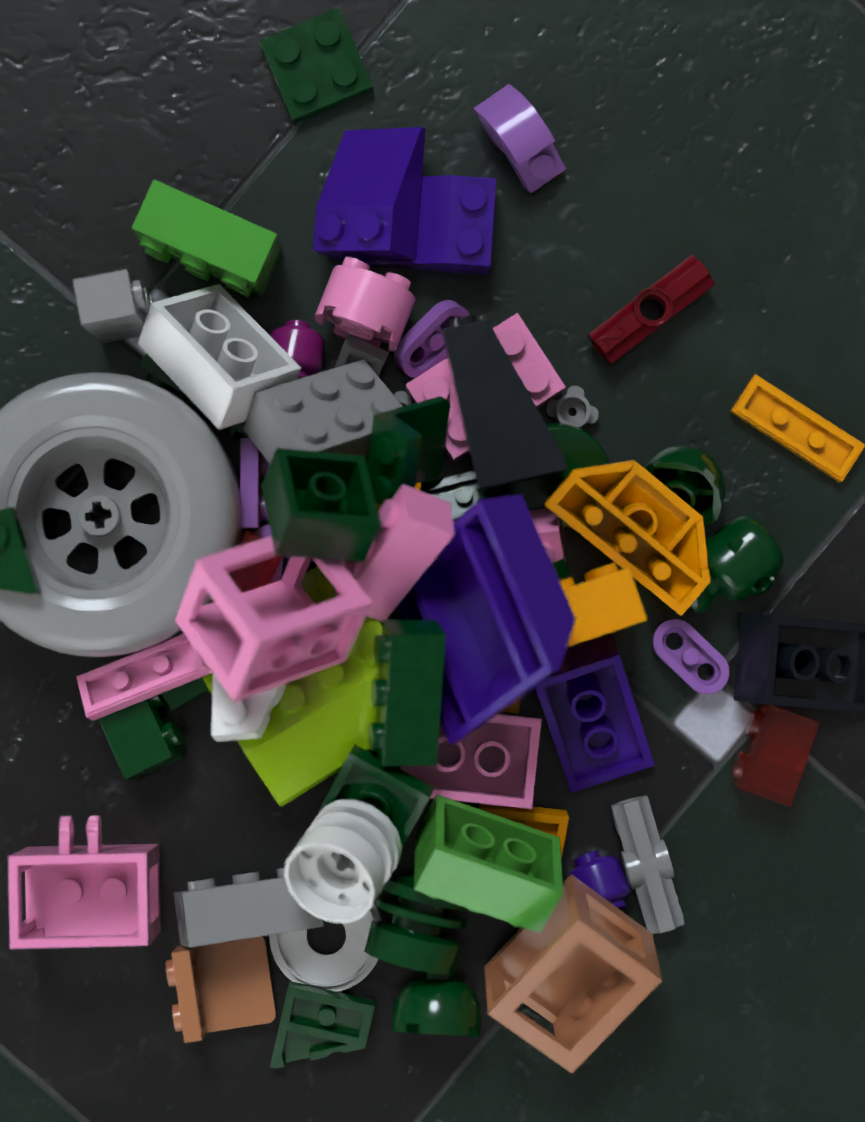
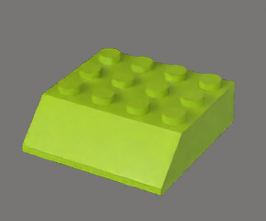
M319 566L304 575L301 586L316 605L336 598L335 587ZM366 616L346 662L286 683L287 687L279 703L272 708L270 713L271 719L261 738L237 740L280 807L339 772L354 744L368 752L373 751L369 748L368 730L370 722H376L377 707H373L371 702V684L373 679H379L380 663H376L374 659V639L376 635H382V624L380 621ZM213 673L202 677L211 694L213 690Z

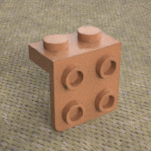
M263 936L196 947L180 945L171 953L172 959L166 960L169 987L176 986L179 1003L172 1005L173 1023L176 1032L183 1031L184 1043L201 1041L208 1032L267 1024L275 1019L276 1007L266 940Z

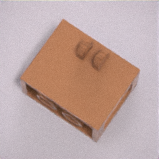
M572 874L563 882V894L541 933L527 928H520L484 966L488 1015L571 1073L662 982L653 934ZM524 1003L550 1021L554 1026L555 1036L521 1013L517 1008Z

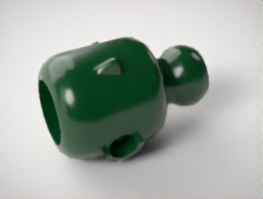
M747 515L739 516L729 523H725L712 536L710 534L706 535L710 583L689 608L694 613H701L711 606L713 598L720 593L728 600L740 601L752 593L755 596H759L771 588L775 582L774 577L781 571L784 565V556L772 535L757 519Z

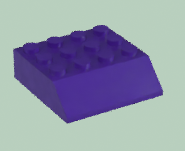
M522 494L479 500L453 522L455 535L394 609L398 620H437L446 634L440 723L449 745L457 744L558 671L576 620Z

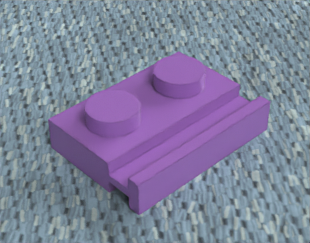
M241 438L240 445L241 528L244 531H257L263 527V521H268L262 484L263 477H266L270 464L250 438Z

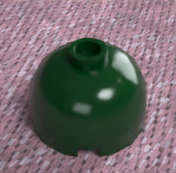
M679 445L671 446L655 453L645 464L644 468L703 516L704 526L711 522L713 524L718 519L725 497L726 485L723 472L713 457L699 448Z
M426 972V979L413 980L402 988L395 1003L392 1032L480 1037V1003L475 992L467 984L453 980V974L444 975Z

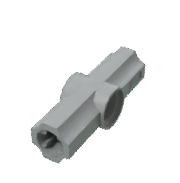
M648 796L633 797L610 805L616 831L623 851L620 852L623 866L631 889H635L646 929L652 934L671 931L685 925L679 899L672 882V878L675 876L671 859L664 840H660Z

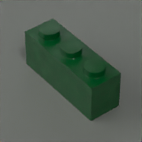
M383 620L382 635L375 636L374 659L376 663H380L379 679L372 680L371 702L373 707H377L376 722H370L368 742L370 750H375L382 766L437 765L446 634L437 620Z

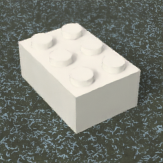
M220 284L151 303L138 341V345L219 430L246 421L255 392L297 380L301 371V367Z

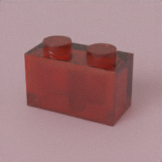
M762 704L760 711L754 710L746 729V735L751 736L746 753L741 751L738 753L732 768L731 776L737 778L734 787L791 807L820 722L767 704Z

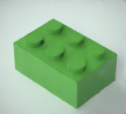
M153 179L132 226V230L140 240L139 245L145 248L144 252L149 256L165 263H169L172 257L186 266L184 269L186 272L206 281L209 280L211 275L215 276L226 284L225 289L247 299L251 293L262 297L283 251L276 233Z
M436 794L416 833L414 890L422 892L433 899H442L463 906L471 912L483 913L504 920L515 927L527 928L541 933L563 894L560 837Z

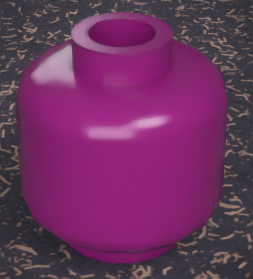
M300 320L287 321L285 326L278 327L270 333V336L301 367L297 379L322 372L325 342L320 333L311 329L309 323Z

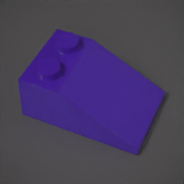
M425 128L345 130L316 206L312 251L337 261H344L345 257L361 261L415 260Z
M457 175L422 176L415 260L363 262L369 265V267L489 275L496 178Z
M611 632L566 647L560 669L535 688L571 793L655 766Z

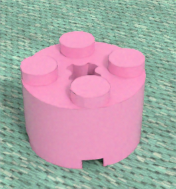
M345 257L342 265H337L333 268L314 319L321 326H323L325 319L333 323L335 327L332 333L345 340L351 334L376 347H380L381 342L388 343V351H396L416 301L415 296L409 291L411 282L395 273H387L384 277L369 271V265L363 261Z

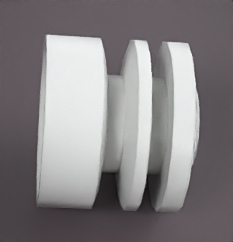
M337 800L324 806L286 860L284 877L289 892L302 908L314 917L328 922L350 923L363 918L373 906L384 884L400 862L402 844L399 833L389 818L372 805L357 800Z

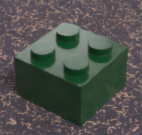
M276 448L262 484L275 555L364 562L381 525L365 456Z

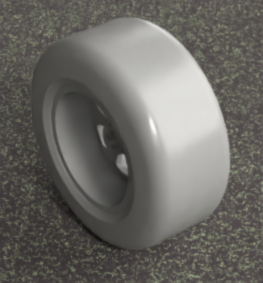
M92 372L55 378L23 392L0 410V510L15 507L41 588V592L37 594L0 589V621L20 636L44 648L60 653L89 657L130 655L182 634L183 631L175 622V618L197 559L241 546L244 536V530L241 528L240 481L226 448L213 430L194 410L168 391L150 382L115 373ZM110 459L123 461L135 468V476L123 490L112 489L105 484V465ZM75 464H79L85 471L89 485L83 493L77 497H71L58 488L56 480L67 469ZM147 494H155L160 506V521L154 525L135 522L132 516V503ZM99 506L112 513V517L104 521L103 528L100 524L92 521V515L99 513ZM49 508L65 510L69 512L71 518L70 532L55 540H49L46 537L43 526V513ZM126 536H132L144 544L147 549V554L129 569H123L120 566L114 550L115 545ZM81 543L90 544L98 549V568L92 575L79 572L68 565L69 556ZM234 570L226 572L230 578L232 577ZM208 592L202 606L214 602Z

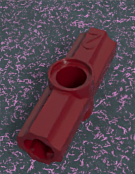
M692 254L649 288L642 290L635 299L591 331L587 337L602 359L609 365H612L715 286V282L703 263ZM645 300L656 301L662 308V317L658 320L646 319L640 312V303Z

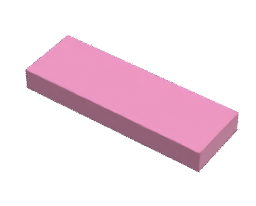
M182 633L155 646L79 675L76 678L86 717L94 721L213 672L186 635Z

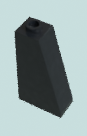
M468 315L450 320L451 327L443 329V340L477 491L480 492L565 473L568 469L566 459L488 319L477 321L476 315Z

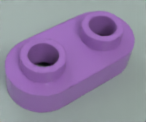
M452 300L437 303L400 339L397 350L394 351L396 366L409 377L416 378L443 361L447 357L443 340V329L451 327L450 320L470 315L469 312Z
M671 619L662 622L656 627L652 635V648L655 654L692 690L702 694H712L718 692L726 685L729 678V666L726 659L689 623L679 619ZM670 633H676L681 638V645L676 650H671L666 645V637ZM707 663L712 667L713 674L710 679L702 680L698 676L697 671L701 664Z

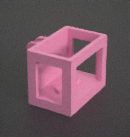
M271 536L197 559L175 622L234 702L346 662L373 602L340 560L291 556L281 580L241 593L226 572L278 556L275 555ZM311 559L316 562L341 595L340 597L316 605L301 586ZM208 592L214 602L202 606Z
M61 816L59 821V846L26 847L8 856L10 949L148 946L161 933L160 844L102 845L100 816H89L86 826L88 845L74 846L75 825L71 816ZM25 871L26 920L22 922L21 873Z

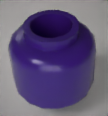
M595 850L574 860L576 868L570 871L567 878L572 874L618 909L623 910L627 907L625 900L631 894V886L620 861L616 857L610 855L601 857L598 850Z

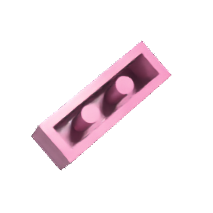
M404 484L391 500L387 499L381 506L379 511L381 525L365 561L340 560L373 602L367 617L381 622L390 616L455 535L451 503ZM335 588L336 598L340 597V593Z

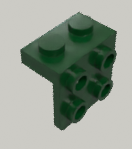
M436 397L374 414L368 472L375 501L380 506L387 499L391 500L403 484L415 489L416 483L433 479L440 474L450 411L449 401L443 397Z

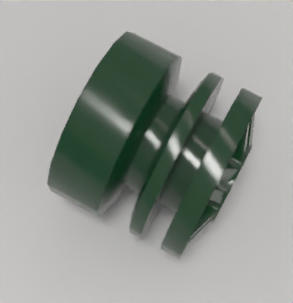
M391 875L384 884L383 890L397 895L398 898L378 897L376 906L387 913L393 914L392 921H371L364 952L380 960L418 971L444 975L454 974L461 943L444 935L445 928H466L467 919L449 912V909L467 911L468 909L442 899L430 898L424 893L414 890V875L402 877Z

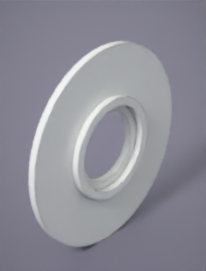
M374 903L363 918L350 923H342L346 930V940L342 948L333 954H320L312 949L307 940V929L269 935L271 952L280 970L292 982L336 992L343 991L362 981L376 965L378 958L365 953L364 949L371 921L382 919Z

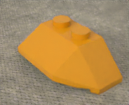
M635 460L573 469L544 503L546 507L621 568L629 567L632 577L680 616L684 614L710 583L703 516Z

